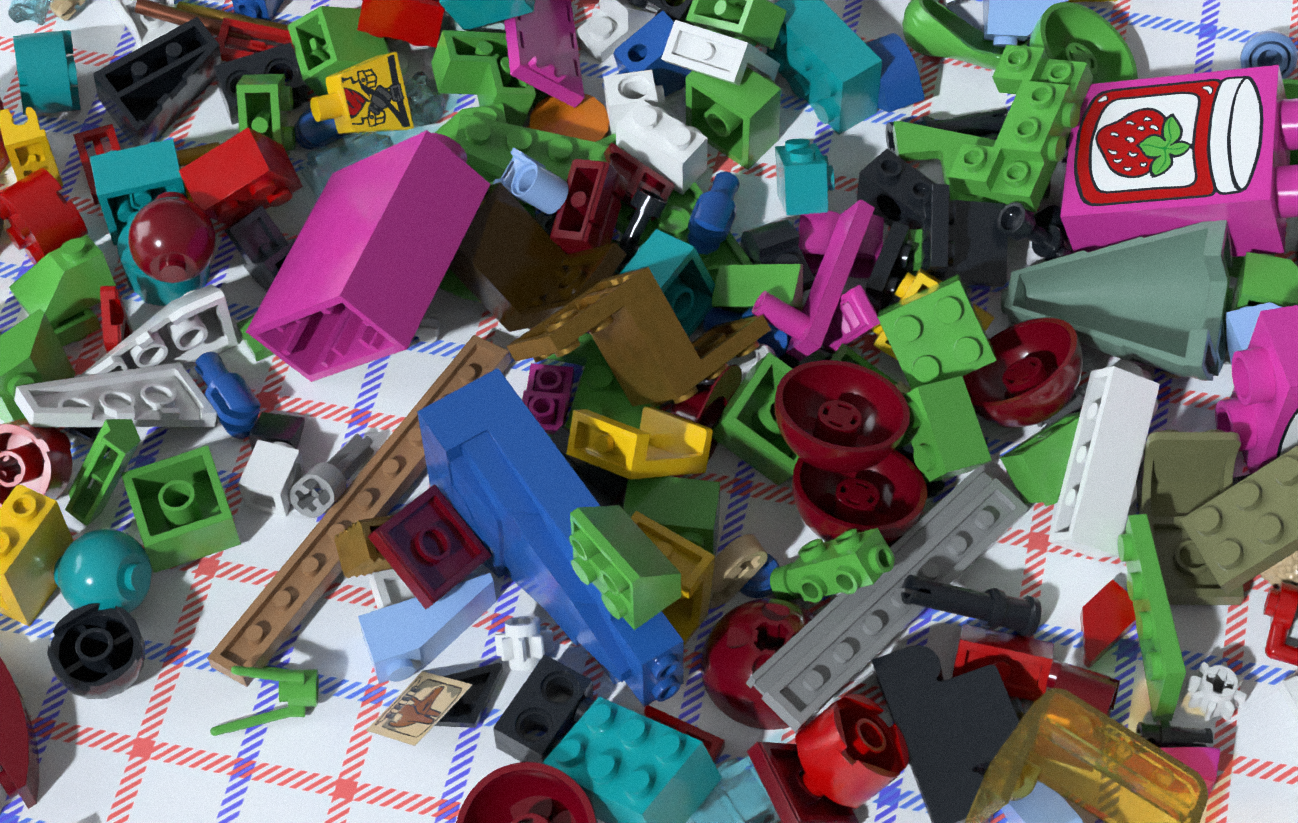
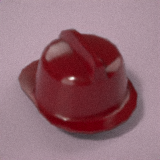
M737 364L730 365L721 373L713 385L697 384L698 392L683 402L673 403L670 413L712 428L740 386L742 369ZM713 438L711 440L708 461L718 445V442Z

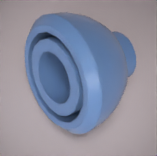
M1273 30L1261 31L1250 37L1245 43L1240 56L1242 69L1279 65L1282 79H1286L1291 75L1298 60L1297 49L1291 39L1285 34Z

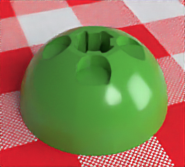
M1060 2L1051 5L1040 16L1032 31L1029 47L1045 48L1049 59L1087 62L1093 76L1091 84L1138 79L1136 63L1129 46L1120 33L1095 11L1077 3Z

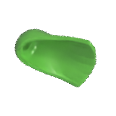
M911 0L905 9L902 22L904 38L907 44L917 53L925 56L955 59L990 70L996 69L1005 48L993 46V40H984L983 32L967 23L936 0ZM1027 39L1024 42H1017V46L1028 47Z

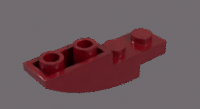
M0 657V766L3 769L0 772V784L10 799L19 794L29 809L37 804L39 790V755L36 735L22 695Z

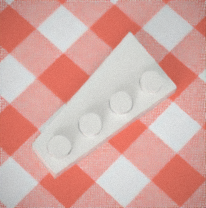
M180 362L16 386L14 400L29 424L33 427H102L107 419H132L135 427H215L217 418L216 410Z

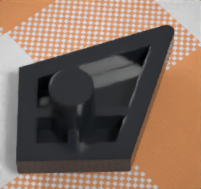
M495 663L442 676L469 683L472 686L435 726L476 728L503 672L502 664Z

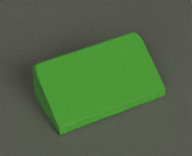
M803 264L720 265L712 296V307L753 308L760 294L763 291H767L794 308H803Z

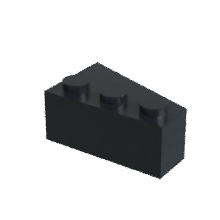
M195 17L94 72L93 76L98 99L134 147L156 142L216 78L214 66L222 64L220 46L201 20Z

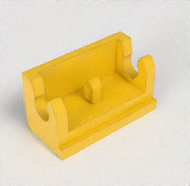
M27 107L26 116L28 121L23 125H15L9 110H0L2 138L17 181L43 167L63 187V181L45 129H40L36 112L31 107Z

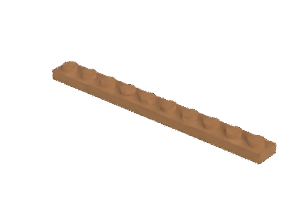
M476 335L470 338L347 487L345 492L338 498L210 653L207 659L212 668L246 687L250 685L254 678L234 675L231 673V668L233 666L263 668L339 575L342 567L334 541L335 534H339V532L351 526L352 523H357V520L386 516L426 467L417 411L497 368L502 373L511 362L508 350Z

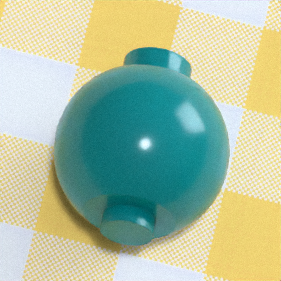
M97 529L81 535L67 547L54 566V580L60 588L64 599L73 609L87 604L100 603L98 610L109 608L116 610L115 606L125 609L130 614L140 606L149 592L152 581V567L145 549L132 536L114 529Z

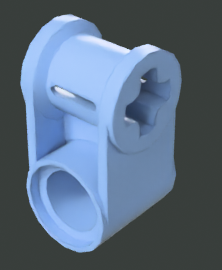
M513 148L511 151L513 158L502 177L495 179L493 184L501 182L516 199L523 203L527 202L544 213H555L561 208L567 198L568 183L545 169V165Z

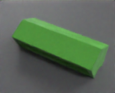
M132 419L105 420L68 491L70 501L65 511L85 526H88L103 512L122 477L121 473L125 471L141 441ZM110 447L111 449L107 457L103 458L107 449ZM92 478H93V479H94L93 484L91 485L90 488H87V487L89 486V484H90Z

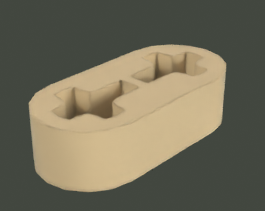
M746 534L736 538L715 557L709 609L719 607L728 602L767 561V552L755 535Z

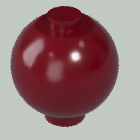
M165 192L158 195L154 201L145 205L136 214L129 229L128 243L134 262L146 275L161 282L179 283L196 277L208 266L214 255L216 235L209 216L202 208L189 201L181 193Z

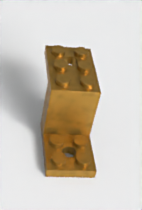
M649 267L601 280L507 345V348L515 361L533 358L535 362H539L554 353L559 358L572 352L581 344L578 338L589 332L631 405L638 406L650 403L652 407H657L672 399L677 404L695 395L698 392L696 387L698 383L704 379L711 380L720 376L729 367L727 362L735 356L737 358L743 357L757 349L760 345L757 340L769 332L771 328L764 316L758 315L717 324L691 342Z

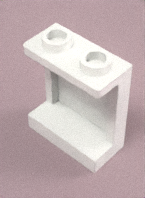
M677 20L673 24L661 58L667 63L740 86L746 66L762 77H768L773 81L780 66L778 62L747 42Z

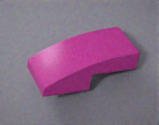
M531 363L527 389L523 391L522 401L544 431L549 435H553L560 426H565L574 381V367Z

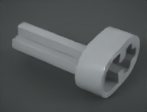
M357 433L328 462L317 463L308 470L289 490V499L293 507L300 514L310 518L320 516L331 507L345 492L346 481L374 453V450L370 447L373 443L372 439L369 436L363 439ZM317 484L323 490L320 494L314 489Z

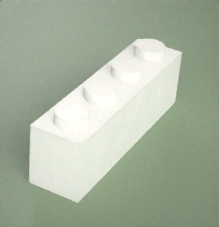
M1115 366L1091 371L1048 542L1092 558L1118 557V535L1125 532L1129 508L1136 498L1138 471L1140 463L1144 460V448L1147 442L1150 423L1158 409L1157 394L1160 386L1159 383Z

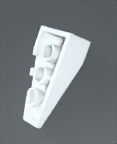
M210 284L201 289L189 291L182 297L171 301L79 377L180 362L184 368L196 364L195 362L199 356L206 352H216L219 354L237 346L238 342L222 290Z

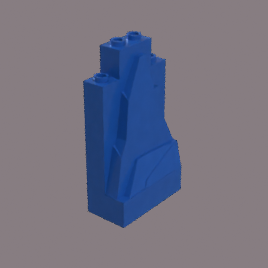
M499 368L417 411L430 487L434 484L492 555L482 564L498 578L504 575L510 577L548 612L576 646L581 644L597 660L614 685L625 681L643 707L656 700L663 702L675 695L681 685L684 684L683 639L662 611L634 630L623 617L618 620L611 615L602 601V593L593 583L586 585L577 576L571 565L573 547L569 540L571 535L570 512L578 507H596L600 505Z

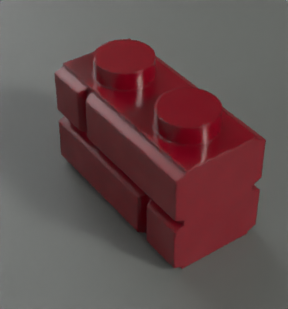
M575 159L572 161L566 181L569 188L568 195L564 204L557 211L550 239L558 246H561V249L567 254L611 243L622 205L620 201L624 198L628 181L610 163Z

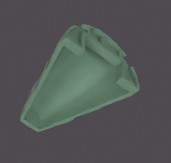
M1227 220L1199 222L1146 238L1138 237L1088 253L1083 250L1012 271L1008 289H1003L1001 294L1002 313L1007 314L1009 321L1014 324L1038 318L1061 319L1073 326L1081 345L1083 344L1117 358L1132 360L1177 376L1192 377L1201 381H1213V376L1219 375L1227 352L1226 312L1232 311L1233 288H1229L1230 276L1227 269L1233 266L1231 239Z

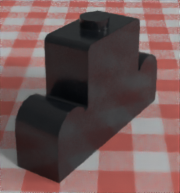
M909 646L873 659L872 664L893 723H896L906 741L909 754L908 762L931 822L990 823L995 810L990 784L987 780L1028 765L1030 761L1027 739L1021 727L1028 724L1018 696L1009 698L999 671L994 665H987L944 681L939 657L926 646Z

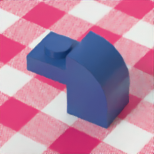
M891 33L865 42L882 60L878 109L890 113L925 99L914 58L905 42L897 34Z

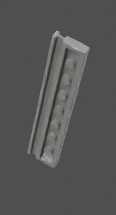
M983 465L971 472L890 547L895 557L894 567L890 572L883 573L873 585L858 588L853 594L841 592L750 676L746 684L750 688L754 686L763 695L761 699L795 733L926 609V607L913 604L907 605L902 602V592L911 594L914 591L902 588L904 580L908 575L911 574L919 578L951 585L1029 509L997 478L992 480L984 472L986 468Z

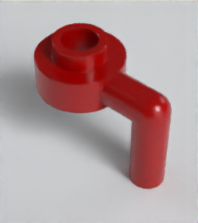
M1281 582L1278 590L1269 589L1264 605L1263 615L1271 617L1265 654L1270 659L1298 666V647L1286 644L1288 632L1298 605V586Z

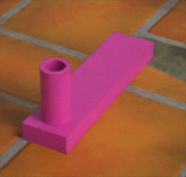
M861 199L840 214L802 312L767 291H763L752 308V314L756 316L763 315L767 323L792 337L786 353L799 361L821 348L875 207Z

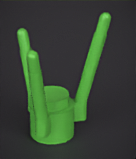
M233 666L231 673L234 675L279 681V702H288V707L214 726L210 729V733L213 736L289 717H305L306 707H317L318 669Z

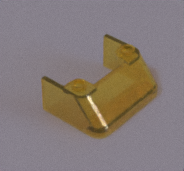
M1054 688L1048 690L1035 700L990 762L965 823H982L1007 805L1009 801H1018L1025 798L1033 791L1037 780L1105 823H1200L1208 801V789L1204 779L1194 769L1069 691Z

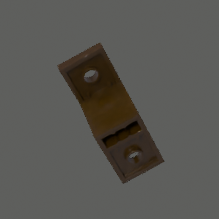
M499 182L489 186L448 268L509 332L526 328L532 329L601 280L618 275L619 271L617 268L627 254L617 243H612L566 255L503 184Z

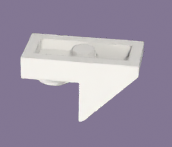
M599 0L600 10L575 30L577 46L603 63L614 53L618 46L654 18L655 13L646 8L642 10L634 4L627 2V0Z

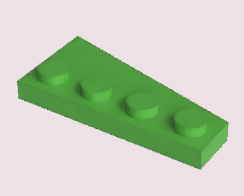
M466 114L460 115L455 141L461 145L467 154L466 163L500 178L513 158L511 155L513 148L545 165V169L567 181L573 160L583 159L606 162L604 151L609 146L607 144Z
M1147 514L1128 515L1125 532L1118 535V554L1121 562H1126L1127 591L1130 600L1133 601L1153 722H1157V720L1172 721L1186 675V669Z

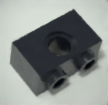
M885 149L859 172L857 202L861 199L875 207L873 215L884 218V223L889 227L892 226L893 221L910 226V234V230L922 229L923 199L931 185L936 183L892 151Z

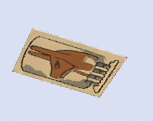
M422 671L366 731L416 746L466 693L472 684Z

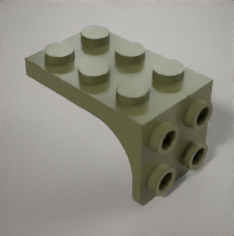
M1165 429L1151 433L1147 438L1144 448V460L1140 463L1136 480L1139 514H1147L1169 605L1242 604L1244 599L1243 585L1229 594L1224 592L1180 521L1183 517L1233 486L1234 466L1241 446L1238 433L1225 432L1219 429L1207 430L1205 432H1180L1175 429Z
M1298 445L1180 519L1215 579L1226 594H1229L1298 551Z

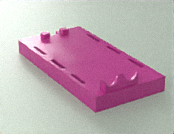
M535 0L534 12L504 20L510 75L575 108L585 96L571 0Z

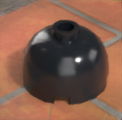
M100 603L87 604L72 610L56 624L53 630L55 636L51 641V646L49 647L48 645L47 656L56 678L72 694L86 699H108L121 694L137 680L144 667L145 643L136 620L123 608L115 606L116 610L112 608L98 610Z

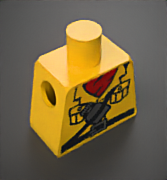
M397 52L372 57L327 76L325 82L328 94L313 97L310 101L314 119L320 122L334 118L339 134L393 132L414 128Z

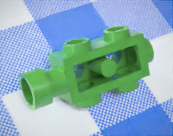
M878 528L860 533L856 529H852L842 533L834 540L823 542L819 538L805 544L798 551L800 557L794 563L781 565L773 569L770 576V586L777 599L792 601L803 598L804 601L816 603L821 601L824 596L841 592L853 594L858 588L873 585L883 573L890 572L893 569L895 557Z

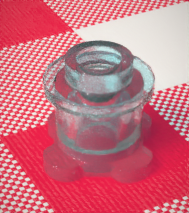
M423 71L415 73L410 80L404 83L412 121L417 126L431 125L437 122L443 115L445 98L441 93L432 91V88L426 83L428 76Z

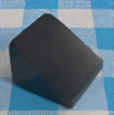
M262 412L249 434L252 451L258 440L270 443L284 442L298 450L305 417Z

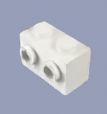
M640 99L616 124V145L675 184L673 190L682 195L707 169L708 137L704 136L697 128L687 126L671 117L660 107H654Z

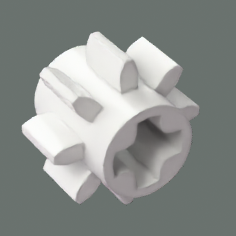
M536 616L510 618L505 621V633L495 634L497 656H501L502 661H509V667L512 670H533L545 653L554 652L552 630H547V625L540 626V619Z
M1205 662L1201 663L1198 676H1189L1185 689L1194 693L1190 698L1188 707L1197 708L1204 715V719L1207 722L1211 718L1220 716L1226 721L1231 720L1235 711L1234 707H1242L1247 697V694L1238 690L1244 676L1236 675L1228 668L1227 662L1211 667Z

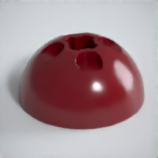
M1057 318L1028 320L1011 326L991 337L989 340L996 353V361L962 376L974 411L981 418L1006 427L1036 425L1048 420L1061 411L1075 394L1083 370V354L1080 340L1073 326L1064 320Z
M820 360L799 365L782 377L776 390L775 415L777 425L785 442L803 461L828 472L853 473L866 470L880 463L899 445L910 421L908 404L898 388L879 373L854 363Z
M896 450L875 466L853 473L824 471L809 465L801 458H798L793 470L792 488L796 507L810 530L825 542L834 540L842 533L852 529H856L860 533L878 528L887 545H890L899 540L915 525L927 499V487L922 474L909 459Z
M776 598L755 599L740 604L727 612L709 633L701 657V676L705 690L719 710L734 721L752 728L765 730L789 728L761 699L763 695L754 686L750 688L746 682L755 671L808 624L815 615L796 603Z
M520 762L496 769L480 780L464 800L456 823H598L589 797L574 779L559 769L546 764Z

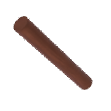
M137 0L135 6V13L176 25H182L198 17L212 35L219 36L222 25L220 20L150 0ZM229 32L228 36L248 41L253 40L251 36Z

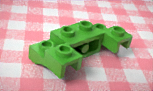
M1006 45L992 78L999 93L1016 94L993 147L962 143L948 179L955 193L987 197L1007 205L1012 202H1018L1032 212H1037L1057 162H1061L1065 155L1066 141L1071 129L1075 128L1079 122L1080 108L1092 83L1093 76L1087 62L1049 59L1045 48Z

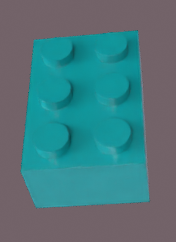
M779 0L774 3L787 10L773 49L767 48L765 54L780 64L777 73H780L790 84L794 94L799 98H804L814 109L818 119L824 124L828 123L838 135L876 114L882 68L881 58L823 0Z
M600 696L542 763L557 768L574 779L589 797L597 819L605 823H686L722 779L702 741Z

